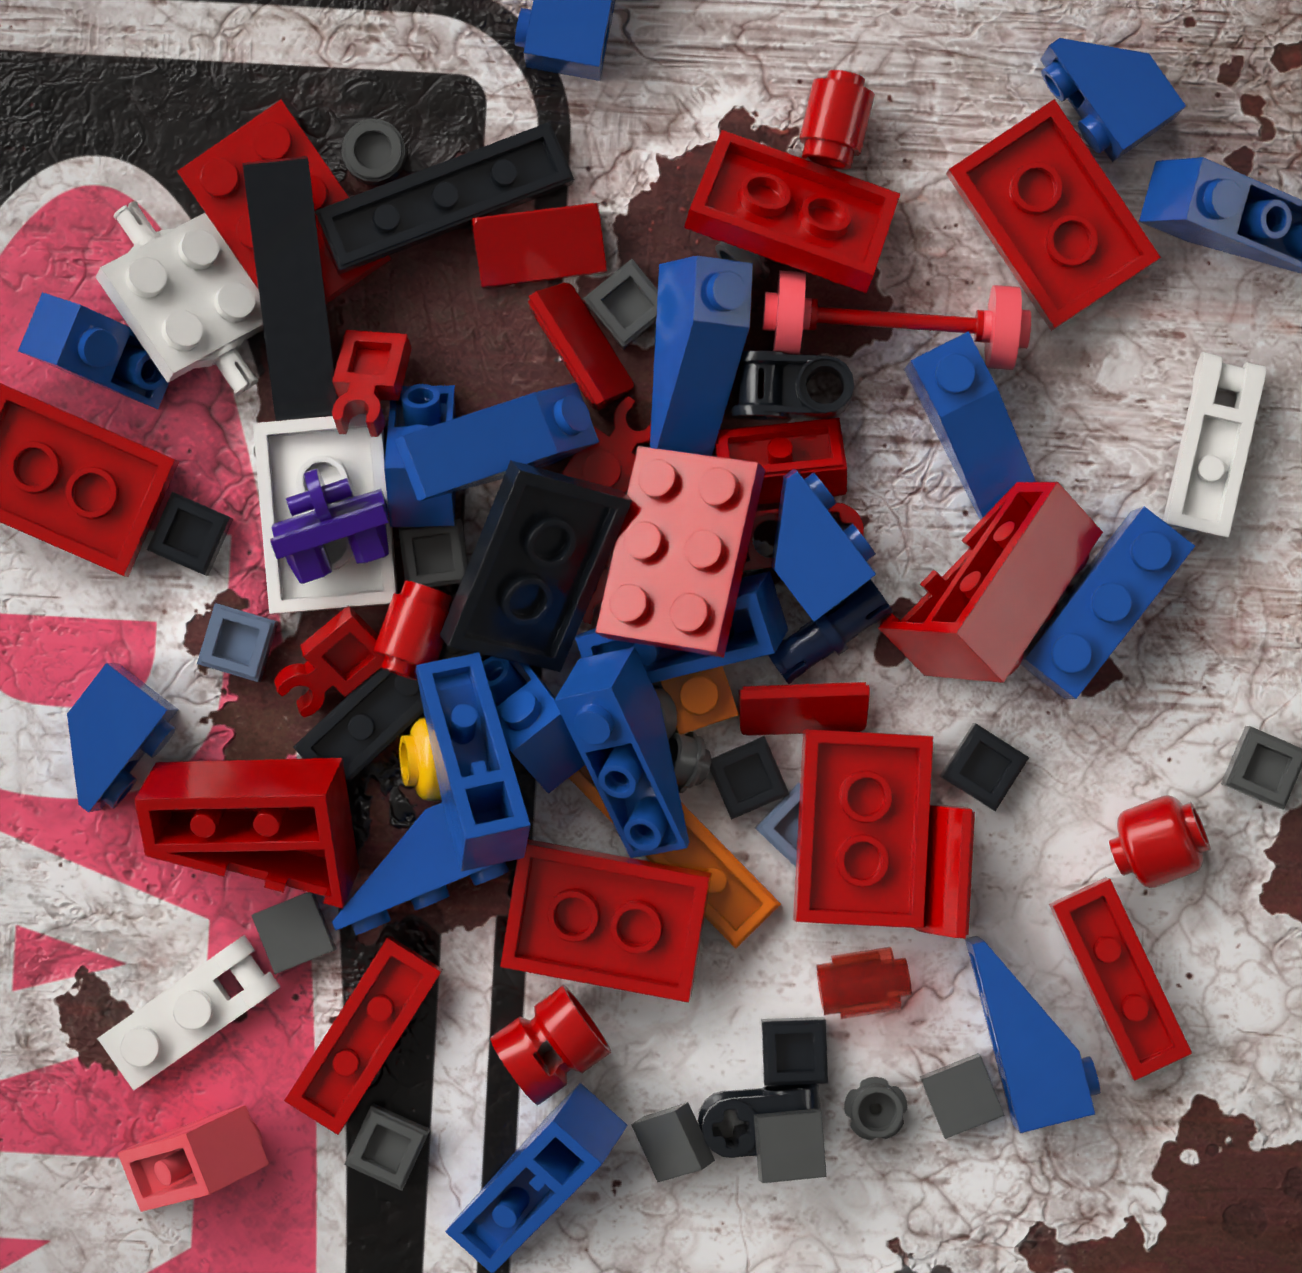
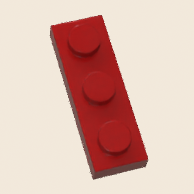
M1105 877L1050 903L1049 906L1129 1077L1135 1081L1192 1054L1111 879Z
M388 936L284 1101L339 1135L443 969L393 937Z

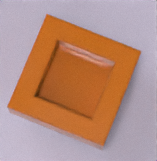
M723 666L661 681L663 689L671 696L676 706V728L679 734H685L739 715Z

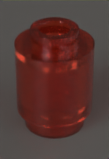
M891 947L830 956L831 962L816 964L823 1015L839 1013L840 1019L899 1011L901 1010V997L912 996L907 960L905 957L894 959Z

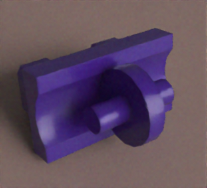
M318 468L304 473L308 491L286 498L292 516L315 510L272 524L271 527L274 538L270 539V543L276 559L286 557L288 565L300 584L325 577L332 572V563L325 544L344 537L348 538L357 564H365L389 555L386 523H389L388 506L382 489L331 504L354 496L348 478L325 485Z

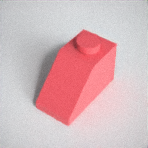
M246 1105L208 1115L118 1152L140 1212L210 1195L269 1165L262 1147L260 1130L251 1119Z

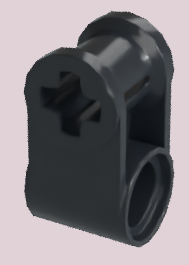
M776 351L742 352L738 365L740 366L738 405L732 407L733 418L758 421H777L789 418L829 419L843 413L851 403L854 389L853 374L847 364L836 357L827 355H789ZM821 372L833 373L840 379L843 385L842 395L833 403H817L809 396L806 388L812 376ZM760 373H764L763 399H758Z
M769 1085L758 1089L713 1093L704 1100L698 1113V1124L703 1133L704 1140L713 1152L722 1157L757 1156L754 1115L807 1109L820 1110L819 1085ZM732 1109L737 1118L744 1121V1124L734 1126L733 1137L724 1138L719 1128L714 1127L713 1124L722 1122L724 1111Z

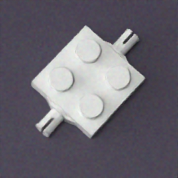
M136 201L130 202L128 207L127 205L121 207L115 212L113 217L119 222L134 246L127 254L100 267L95 278L162 376L169 383L194 368L216 365L234 390L235 395L250 389L258 382V378L254 376L237 350L246 339L263 330L259 291L206 213H203L174 229L156 232Z

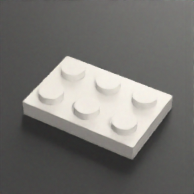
M365 414L357 415L350 420L347 434L338 433L333 416L253 423L269 614L342 609L348 605L353 608L390 604L393 594H398L393 528L390 527L389 510V523H386L389 555L365 564H357L347 537L326 543L325 547L332 563V572L325 577L304 584L299 583L288 565L286 557L276 559L270 543V539L274 538L271 528L272 524L315 510L292 516L286 498L308 491L304 473L318 468L325 485L348 478L354 496L331 504L382 489L388 506L384 472L386 453L384 430L379 437H371L366 424Z

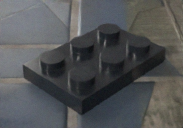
M510 460L440 633L447 646L561 672L632 500L622 490Z

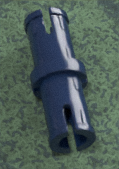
M870 579L815 622L813 620L809 621L797 632L782 640L776 652L768 656L780 674L783 675L785 681L790 684L805 673L806 670L832 653L836 652L839 656L849 648L846 643L857 637L859 633L872 624L890 615L893 610Z

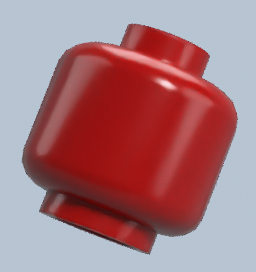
M1170 795L1158 797L1120 813L1117 820L1119 837L1109 840L1110 849L1120 873L1123 876L1134 873L1138 881L1148 888H1156L1196 873L1202 867V853L1210 850L1206 831L1194 805L1191 802L1182 805L1176 797Z

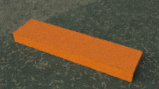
M584 765L570 776L569 779L613 823L587 767ZM681 802L690 842L688 847L645 857L650 862L712 873L705 918L736 949L781 903Z

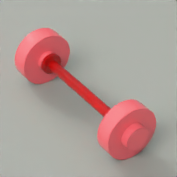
M780 270L777 293L765 292L762 330L774 331L773 351L784 352L789 355H800L803 330L815 331L817 323L957 333L969 331V333L974 334V342H985V364L989 369L1013 370L1016 364L1018 348L1027 349L1030 340L1031 311L1022 310L1021 289L1016 286L993 285L989 296L988 309L977 310L975 318L818 307V299L805 298L806 272Z

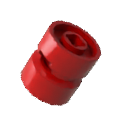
M564 984L534 1006L535 1017L528 1020L519 1016L490 1038L497 1055L523 1092L536 1105H540L567 1085V1072L571 1069L584 1073L611 1053L606 1039L593 1019ZM548 1040L553 1050H548L543 1054L539 1048Z

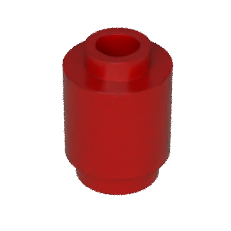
M829 70L827 78L813 80L799 141L804 144L803 159L832 169H851L854 156L861 155L875 97L873 91L864 87V77L848 71Z
M405 581L401 593H394L373 649L374 653L384 657L381 668L417 681L416 665L438 661L444 645V640L440 633L448 616L453 597L434 588L412 581Z

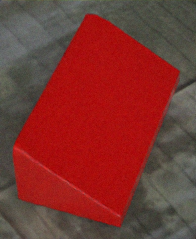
M599 203L472 219L482 288L607 273Z
M564 282L538 290L528 296L529 300L527 302L531 312L593 410L600 411L632 391L634 383L573 285Z
M840 418L719 430L715 443L716 457L758 462L765 469L758 505L780 502L783 476L793 469L797 470L803 479L814 472L833 497L842 496L847 493V463Z
M866 682L742 686V690H738L740 731L746 736L803 734V729L860 732L865 730L867 726L870 687L866 685Z
M930 805L924 927L914 928L919 932L966 939V935H969L975 812H972V809L968 807Z

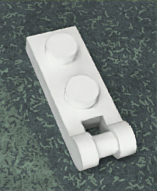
M1202 352L1194 373L1193 391L1163 521L1173 528L1226 539L1229 538L1265 382L1266 367L1245 362L1243 367L1222 363V356ZM1217 388L1236 392L1234 408L1214 404Z
M245 935L97 1038L133 1091L281 987L271 972L264 974L251 956L255 949ZM229 969L244 989L233 998L228 995L217 977Z

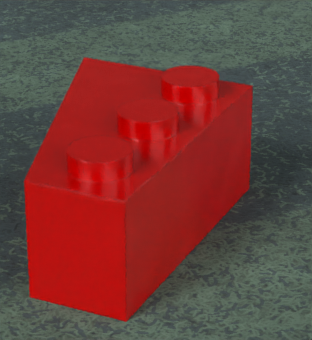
M1016 482L961 540L969 549L942 577L933 570L920 583L927 592L901 620L891 614L878 629L924 676L1004 683L1007 677L1020 666L1024 651L1040 627L1053 616L1057 607V601L1073 577L1086 566L1089 560V553L1103 531L1059 482Z
M343 758L155 763L134 799L145 856L225 877L227 871L265 880L264 888L284 893L288 886L325 896L323 904L344 908L358 874L359 863Z

